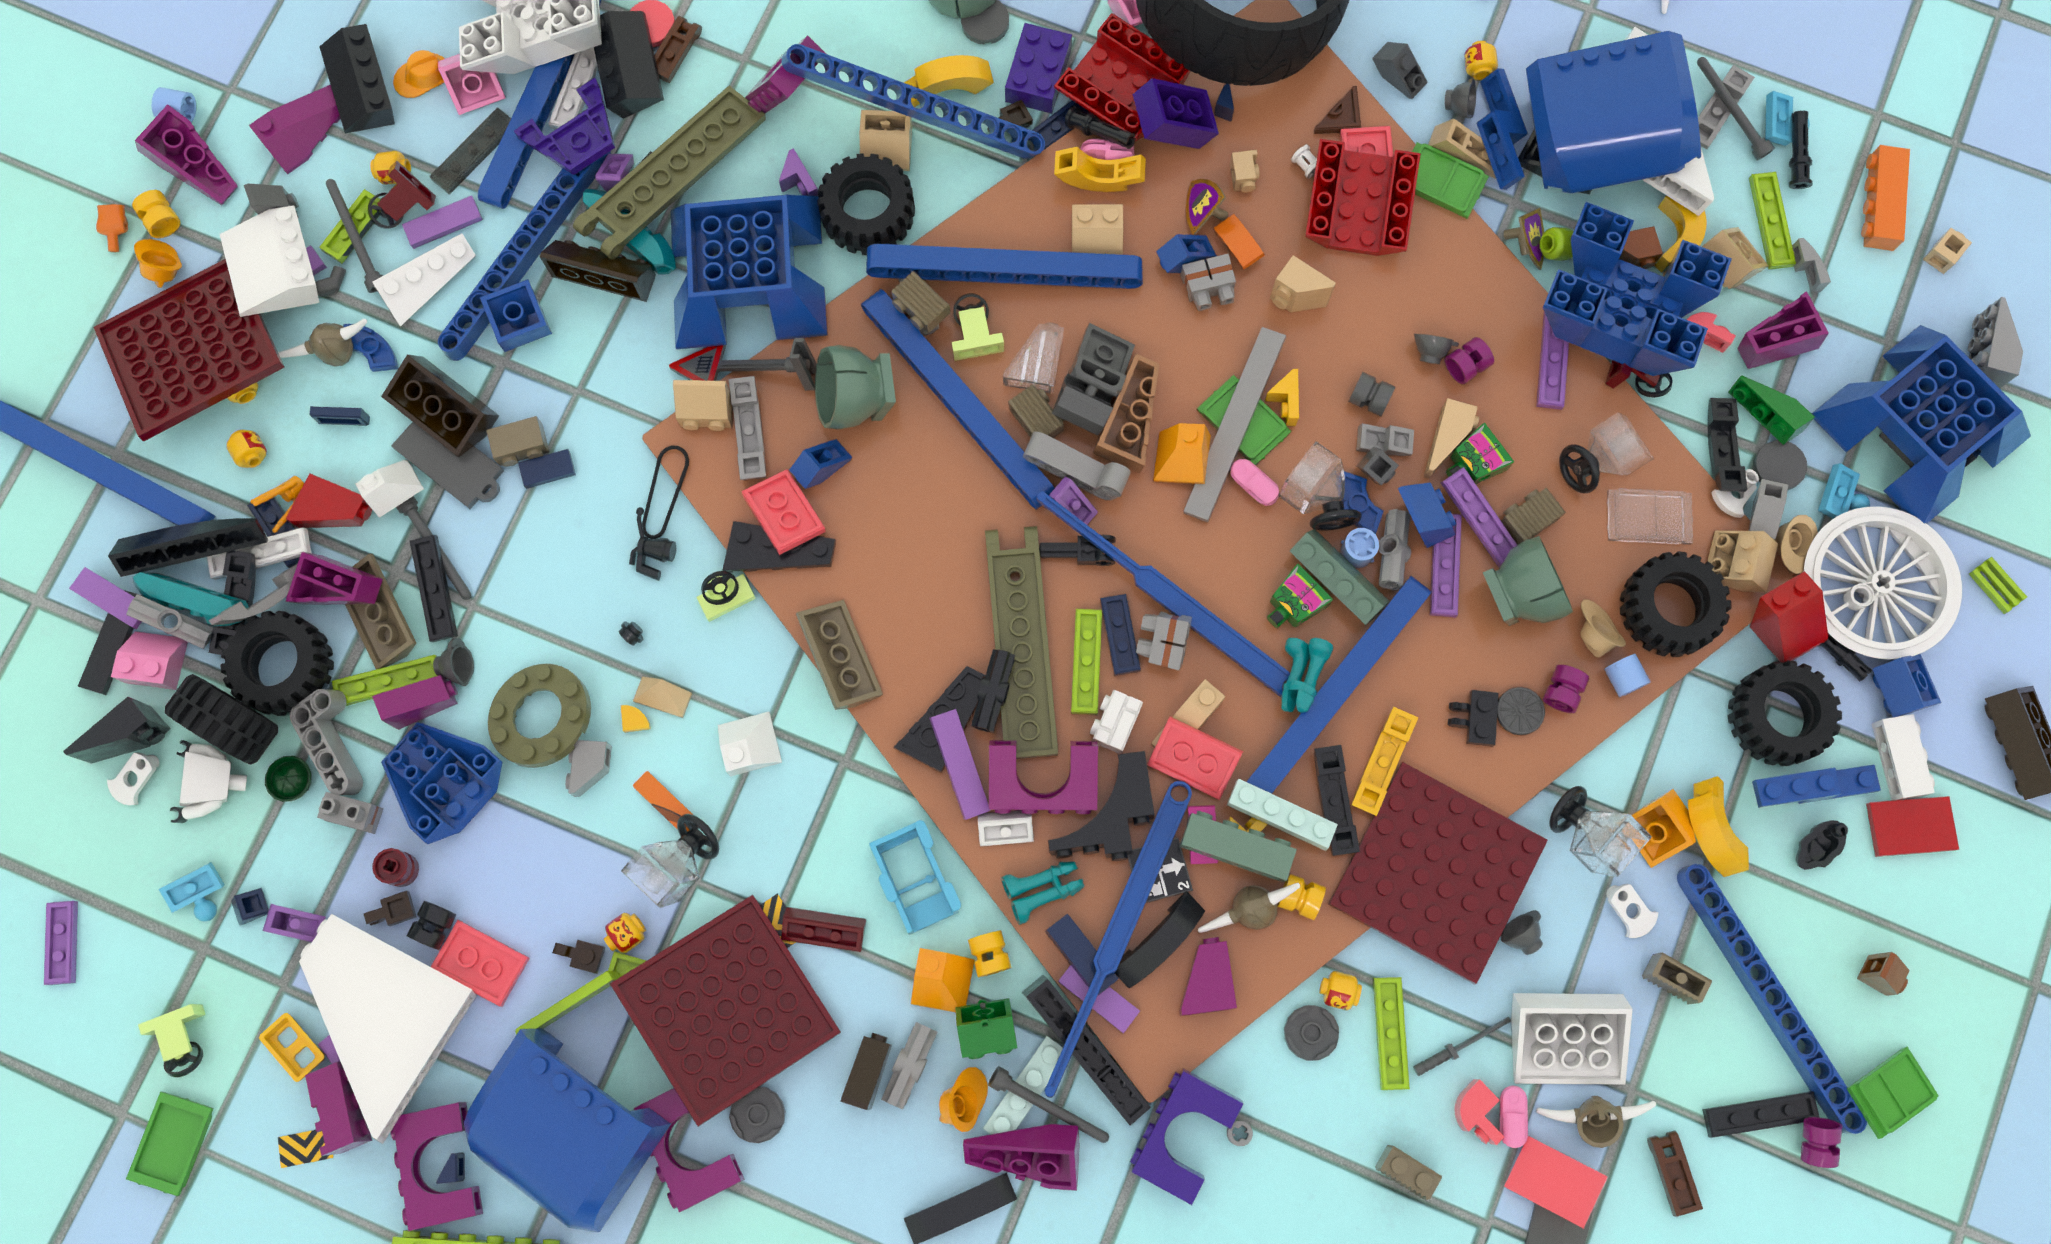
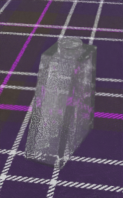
M1055 323L1038 324L1004 371L1003 386L1027 389L1034 384L1037 390L1043 389L1045 393L1054 394L1064 328Z

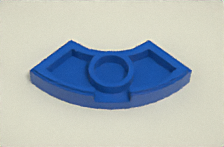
M343 324V327H347L352 324ZM364 326L357 334L351 337L353 351L364 355L368 359L369 367L373 372L398 369L397 359L391 346L374 330Z
M1342 471L1339 479V498L1344 503V509L1359 511L1362 514V518L1354 525L1358 528L1369 529L1376 534L1384 511L1376 507L1369 499L1366 491L1367 479Z

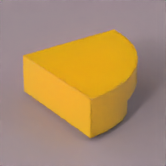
M621 705L623 732L651 729L649 720L639 709L629 705Z

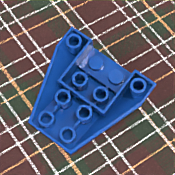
M417 722L381 761L409 828L426 844H431L460 833L497 792L503 763L482 744Z

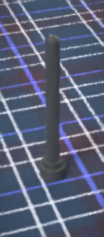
M1700 57L1697 60V65L1753 144L1751 146L1753 149L1752 154L1758 161L1771 153L1775 148L1770 140L1766 141L1765 138L1760 137L1705 57Z
M328 179L326 187L365 271L364 284L369 293L378 292L372 282L383 275L375 271L335 180Z
M414 496L396 507L399 513H403L410 518L421 537L433 535L417 511L418 502ZM440 546L446 575L461 598L464 600L470 599V590Z
M998 1066L993 1072L988 1083L989 1087L996 1091L1002 1090L1005 1092L1008 1090L1067 1124L1078 1126L1080 1131L1102 1143H1106L1109 1140L1107 1132L1012 1080V1076L1009 1075V1071Z

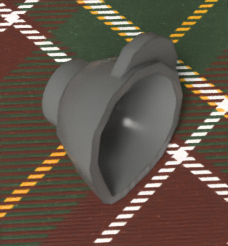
M1469 79L1468 82L1457 85L1453 90H1446L1445 109L1453 110L1455 114L1461 117L1472 118L1476 106L1475 80Z
M1414 334L1417 350L1421 354L1420 361L1440 365L1441 358L1448 354L1451 347H1458L1459 343L1453 342L1454 340L1444 337Z
M453 638L448 643V649L442 652L441 656H437L434 659L433 668L437 676L441 675L454 683L466 686L474 672V660L464 642L460 638Z
M1533 910L1512 919L1506 924L1501 934V941L1510 947L1521 949L1525 955L1538 951L1543 945L1540 939L1541 929L1539 920L1541 919V914L1539 911Z

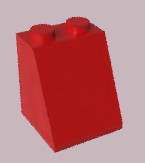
M1805 571L1760 597L1750 624L1752 631L1782 663L1787 660L1794 661L1828 640L1823 591Z

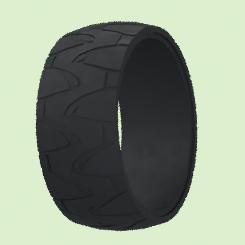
M1136 0L1138 12L1145 28L1148 29L1150 36L1169 57L1180 65L1183 64L1184 68L1195 74L1198 73L1202 77L1220 83L1240 86L1274 83L1280 81V79L1288 78L1303 69L1328 44L1338 29L1349 3V0H1316L1317 10L1304 17L1291 21L1268 23L1235 17L1217 9L1205 0Z

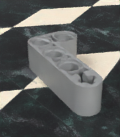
M1036 431L1033 432L1023 454L1024 459L1062 479L1064 477L1070 478L1077 487L1104 500H1113L1120 497L1131 473L1127 467L1121 464L1111 462L1104 465L1064 443Z
M318 689L292 708L290 712L291 723L330 793L336 795H355L361 791L363 779L331 722L332 718L345 709L346 697L339 690Z

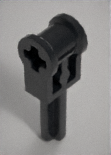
M1101 535L1111 544L1116 542L1114 536ZM1078 536L1077 543H1040L1039 545L1041 558H1077L1078 565L1111 566L1115 564L1113 559L1103 554L1100 549L1083 536Z

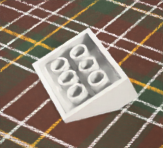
M294 205L268 209L220 234L240 317L320 303Z
M1513 993L1511 1026L1514 1083L1625 1085L1633 1010L1623 994Z

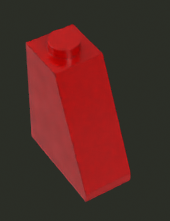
M309 473L286 520L298 528L361 527L364 521L368 520L371 516L372 508L362 498L361 494Z

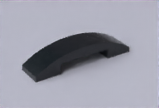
M1733 398L1709 399V454L1713 475L1719 490L1746 492L1748 488L1745 466L1740 465L1736 425L1739 422L1736 399Z
M235 550L226 552L222 574L227 576L224 594L245 600L250 607L253 604L255 590V554ZM247 619L232 625L213 627L208 653L221 655L223 649L227 650L229 644L226 643L229 635L233 637L237 633L235 628L240 623L246 625L248 623Z
M1335 745L1314 749L1323 818L1338 824L1330 843L1332 856L1360 852L1344 774L1346 769L1342 746Z
M1185 891L1167 910L1170 914L1133 951L1129 949L1123 955L1115 974L1128 988L1133 987L1158 968L1182 944L1203 916L1205 910L1189 892Z
M1006 1172L974 1188L904 1218L913 1244H919L1017 1200V1197Z

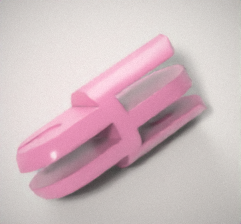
M1105 139L1086 140L1080 148L1087 155L1102 160H1116L1134 156V145L1132 148L1126 149Z
M1238 459L1232 464L1231 476L1233 480L1257 502L1270 506L1277 501L1279 497L1277 484L1256 465L1247 459Z
M1514 1085L1506 1087L1501 1092L1499 1132L1504 1136L1502 1141L1512 1148L1523 1146L1528 1138L1527 1095L1522 1088Z

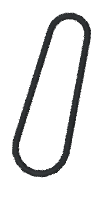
M671 445L660 452L657 459L642 521L644 535L650 539H657L664 534L689 466L688 453L679 446ZM677 449L685 457V466L661 531L656 535H650L647 533L645 526L661 459L667 451Z

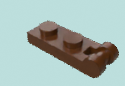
M681 16L676 18L654 55L659 79L668 83L672 81L694 41L700 37L702 32L701 25L688 23L687 19Z
M1674 1130L1667 1132L1664 1137L1658 1138L1653 1136L1647 1138L1648 1146L1654 1156L1673 1216L1678 1217L1702 1210L1703 1207L1678 1133ZM1670 1147L1673 1155L1666 1157L1663 1149Z

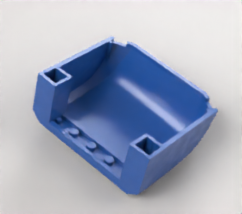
M1664 31L1537 59L1526 68L1544 189H1548V186L1561 188L1562 192L1566 193L1592 190L1677 173L1685 168V164L1696 157L1698 159L1701 158L1697 108L1681 34Z
M543 1028L520 1029L485 1081L467 1112L464 1127L470 1150L487 1166L568 1228L600 1232L671 1123L650 1108L629 1111L558 1058L556 1055L563 1046V1043Z

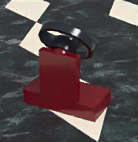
M396 161L390 167L388 176L397 184L388 193H380L371 198L368 204V215L371 221L378 227L390 229L399 225L404 214L417 202L428 210L434 205L436 195ZM379 196H383L377 202V205H372L376 198H378ZM372 209L379 211L383 218H387L390 226L379 223L374 218Z
M1612 360L1605 384L1614 389L1628 379L1631 372L1637 375L1635 379L1636 390L1646 397L1655 398L1666 395L1672 388L1673 380L1669 373L1651 376L1631 368L1625 363L1621 364ZM1666 377L1669 381V386L1661 391L1662 378ZM1638 382L1646 383L1648 387L1654 388L1656 392L1642 389Z

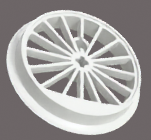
M1863 507L1850 510L1828 522L1815 536L1808 549L1804 571L1820 588V577L1855 584L1853 587L1823 591V598L1825 596L1844 594L1843 601L1845 604L1832 612L1824 598L1828 635H1831L1836 641L1852 651L1878 659H1898L1905 656H1915L1927 651L1941 641L1949 632L1958 616L1962 600V581L1956 559L1946 542L1933 528L1909 513L1888 507ZM1866 527L1881 529L1876 565ZM1857 529L1866 564L1843 532ZM1889 533L1899 544V547L1883 570ZM1835 538L1858 569L1828 549ZM1904 550L1912 561L1891 574L1889 571ZM1825 556L1855 577L1821 570L1823 557ZM1914 564L1922 574L1920 577L1895 580L1894 578ZM1926 581L1934 595L1895 586ZM1877 582H1880V587L1877 586ZM1854 592L1860 593V598H1863L1862 603L1855 600ZM1898 595L1935 603L1936 606L1932 617ZM1895 603L1927 624L1920 634L1917 635ZM1870 605L1865 638L1851 630L1865 608ZM1848 607L1856 612L1845 627L1834 615ZM1877 607L1887 643L1872 641ZM1887 608L1910 639L1909 641L1895 642Z

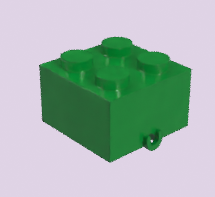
M1009 998L989 1002L981 999L977 1004L955 1007L962 1058L979 1059L988 1053L1007 1054L1012 1049L1018 1048ZM981 1003H985L984 1008L980 1007Z

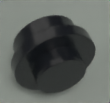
M624 621L621 624L622 628L619 630V634L626 642L634 646L637 642L641 643L643 641V636L641 635L643 630L635 622L628 623Z

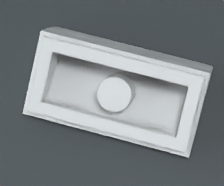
M1021 810L1006 814L994 812L978 815L980 846L1034 842L1031 814H1025Z

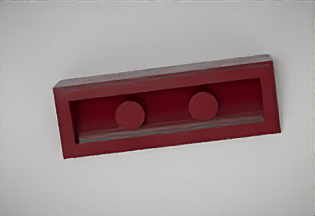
M787 907L783 915L781 939L861 952L866 919Z

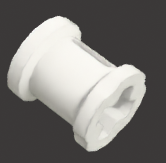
M1306 144L1294 153L1291 161L1301 167L1307 179L1314 176L1317 158L1310 152V147ZM1305 159L1310 162V165L1306 163Z

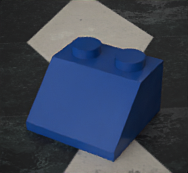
M528 279L480 297L497 342L504 352L552 334Z
M1431 482L1398 488L1426 548L1456 535L1453 530V526L1457 525L1451 511L1445 513L1441 504L1446 503L1440 489L1434 490Z
M1921 654L1901 657L1872 668L1874 672L1873 681L1876 687L1881 689L1885 698L1883 699L1884 707L1889 714H1892V717L1903 716L1942 703Z

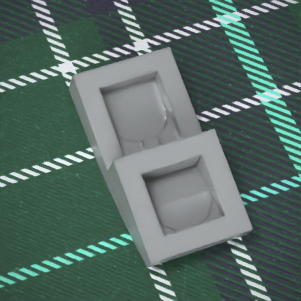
M1799 238L1792 245L1796 260L1794 265L1795 272L1805 270L1811 293L1821 292L1831 282L1829 274L1815 249L1804 238Z
M1362 423L1358 426L1356 451L1368 453L1372 447L1380 448L1386 455L1411 456L1413 454L1414 430L1392 425L1383 428Z

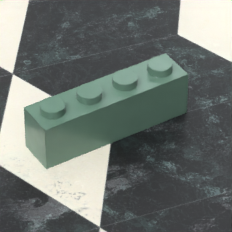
M1315 529L1307 532L1290 550L1365 625L1372 621L1390 602Z
M1197 811V814L1191 813L1189 815L1179 847L1282 883L1287 881L1297 850L1290 847L1291 842L1280 838H1275V841L1266 839L1263 832L1249 829V832L1238 829V824L1228 820H1223V823L1212 820L1213 816L1205 812Z

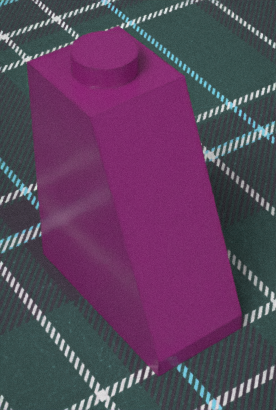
M441 675L372 696L381 720L398 730L458 704L455 698L458 692L454 683Z
M1219 937L1203 939V944L1197 946L1179 1010L1180 1016L1237 1008L1227 941L1220 942Z

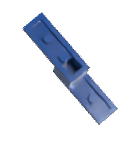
M1497 68L1480 81L1491 112L1476 124L1500 189L1507 190L1525 177L1514 144L1528 135L1505 70Z
M1875 765L1841 770L1829 768L1752 781L1758 808L1793 802L1803 804L1881 791Z

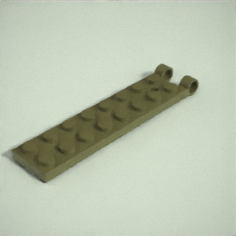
M729 85L589 209L581 213L575 219L573 228L586 237L593 232L597 223L600 222L613 233V235L604 240L600 250L612 260L617 258L628 242L766 120L765 114L762 111L759 113L749 106V101ZM624 209L630 210V213L621 214V211Z
M1037 526L1024 527L1026 548L1000 550L998 529L985 530L995 649L1007 651L1015 655V662L1008 681L1010 683L1008 695L1004 706H1001L1003 740L1017 741L1016 759L1058 756ZM1013 572H1018L1020 579L1013 581L1010 575Z

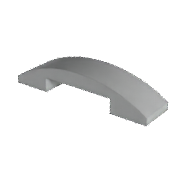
M1733 65L1722 82L1738 103L1755 77ZM1716 91L1698 117L1700 144L1705 149L1709 148L1731 114Z
M755 377L729 379L738 447L737 457L740 480L765 478V449Z
M297 564L273 578L272 580L278 588L247 609L242 602H238L208 621L211 625L236 623L273 607L288 595Z

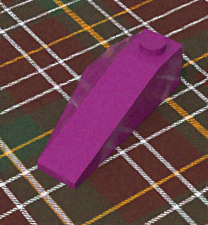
M331 85L270 110L249 125L287 174L309 160L313 154L312 150L319 141L323 142L327 137L325 133L333 123H338L340 120Z
M168 104L135 140L138 152L220 205H223L238 188L229 173L211 152L209 146L199 136L192 123Z
M1048 1124L964 1139L963 1141L965 1164L995 1173L1004 1170L1016 1174L1015 1179L1024 1181L1027 1177L1040 1181V1186L1049 1189L1077 1191L1080 1148L1078 1126Z

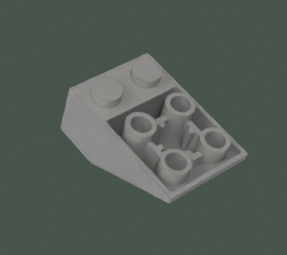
M2000 297L1981 314L1976 315L1972 324V328L1975 329L1974 335L1968 344L1969 358L1999 388L2019 375L2023 356V349L2006 298Z

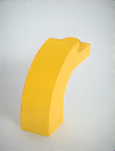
M969 55L942 57L924 63L914 69L915 76L904 82L933 94L952 89H961L977 94L994 83L989 62ZM911 98V103L914 107L920 104L917 99Z
M1079 147L1056 151L1054 175L1063 182L1084 190L1096 192L1126 191L1127 185L1145 182L1146 158L1140 154L1116 160H1102L1087 155Z
M1667 195L1658 208L1674 223L1677 230V240L1655 265L1661 273L1670 266L1682 240L1697 244L1698 246L1701 245L1707 226L1705 210L1698 216Z
M1716 776L1693 784L1694 798L1688 800L1689 816L1696 839L1706 858L1723 877L1749 870L1748 847L1735 835L1725 814L1724 782Z

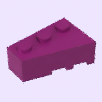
M1806 291L1797 300L1784 306L1781 311L1772 317H1768L1746 332L1737 349L1747 369H1751L1819 349L1829 332Z
M301 552L285 602L305 605L375 604L383 579L323 555Z
M335 1062L305 1075L311 1107H316L320 1121L315 1123L316 1131H322L325 1146L320 1147L321 1156L341 1154L372 1141L371 1133L341 1062Z

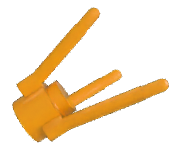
M293 476L278 487L252 499L250 503L258 506L280 494L286 502L293 501L294 504L304 482L299 477ZM293 504L272 529L273 533H276L287 521L286 517Z

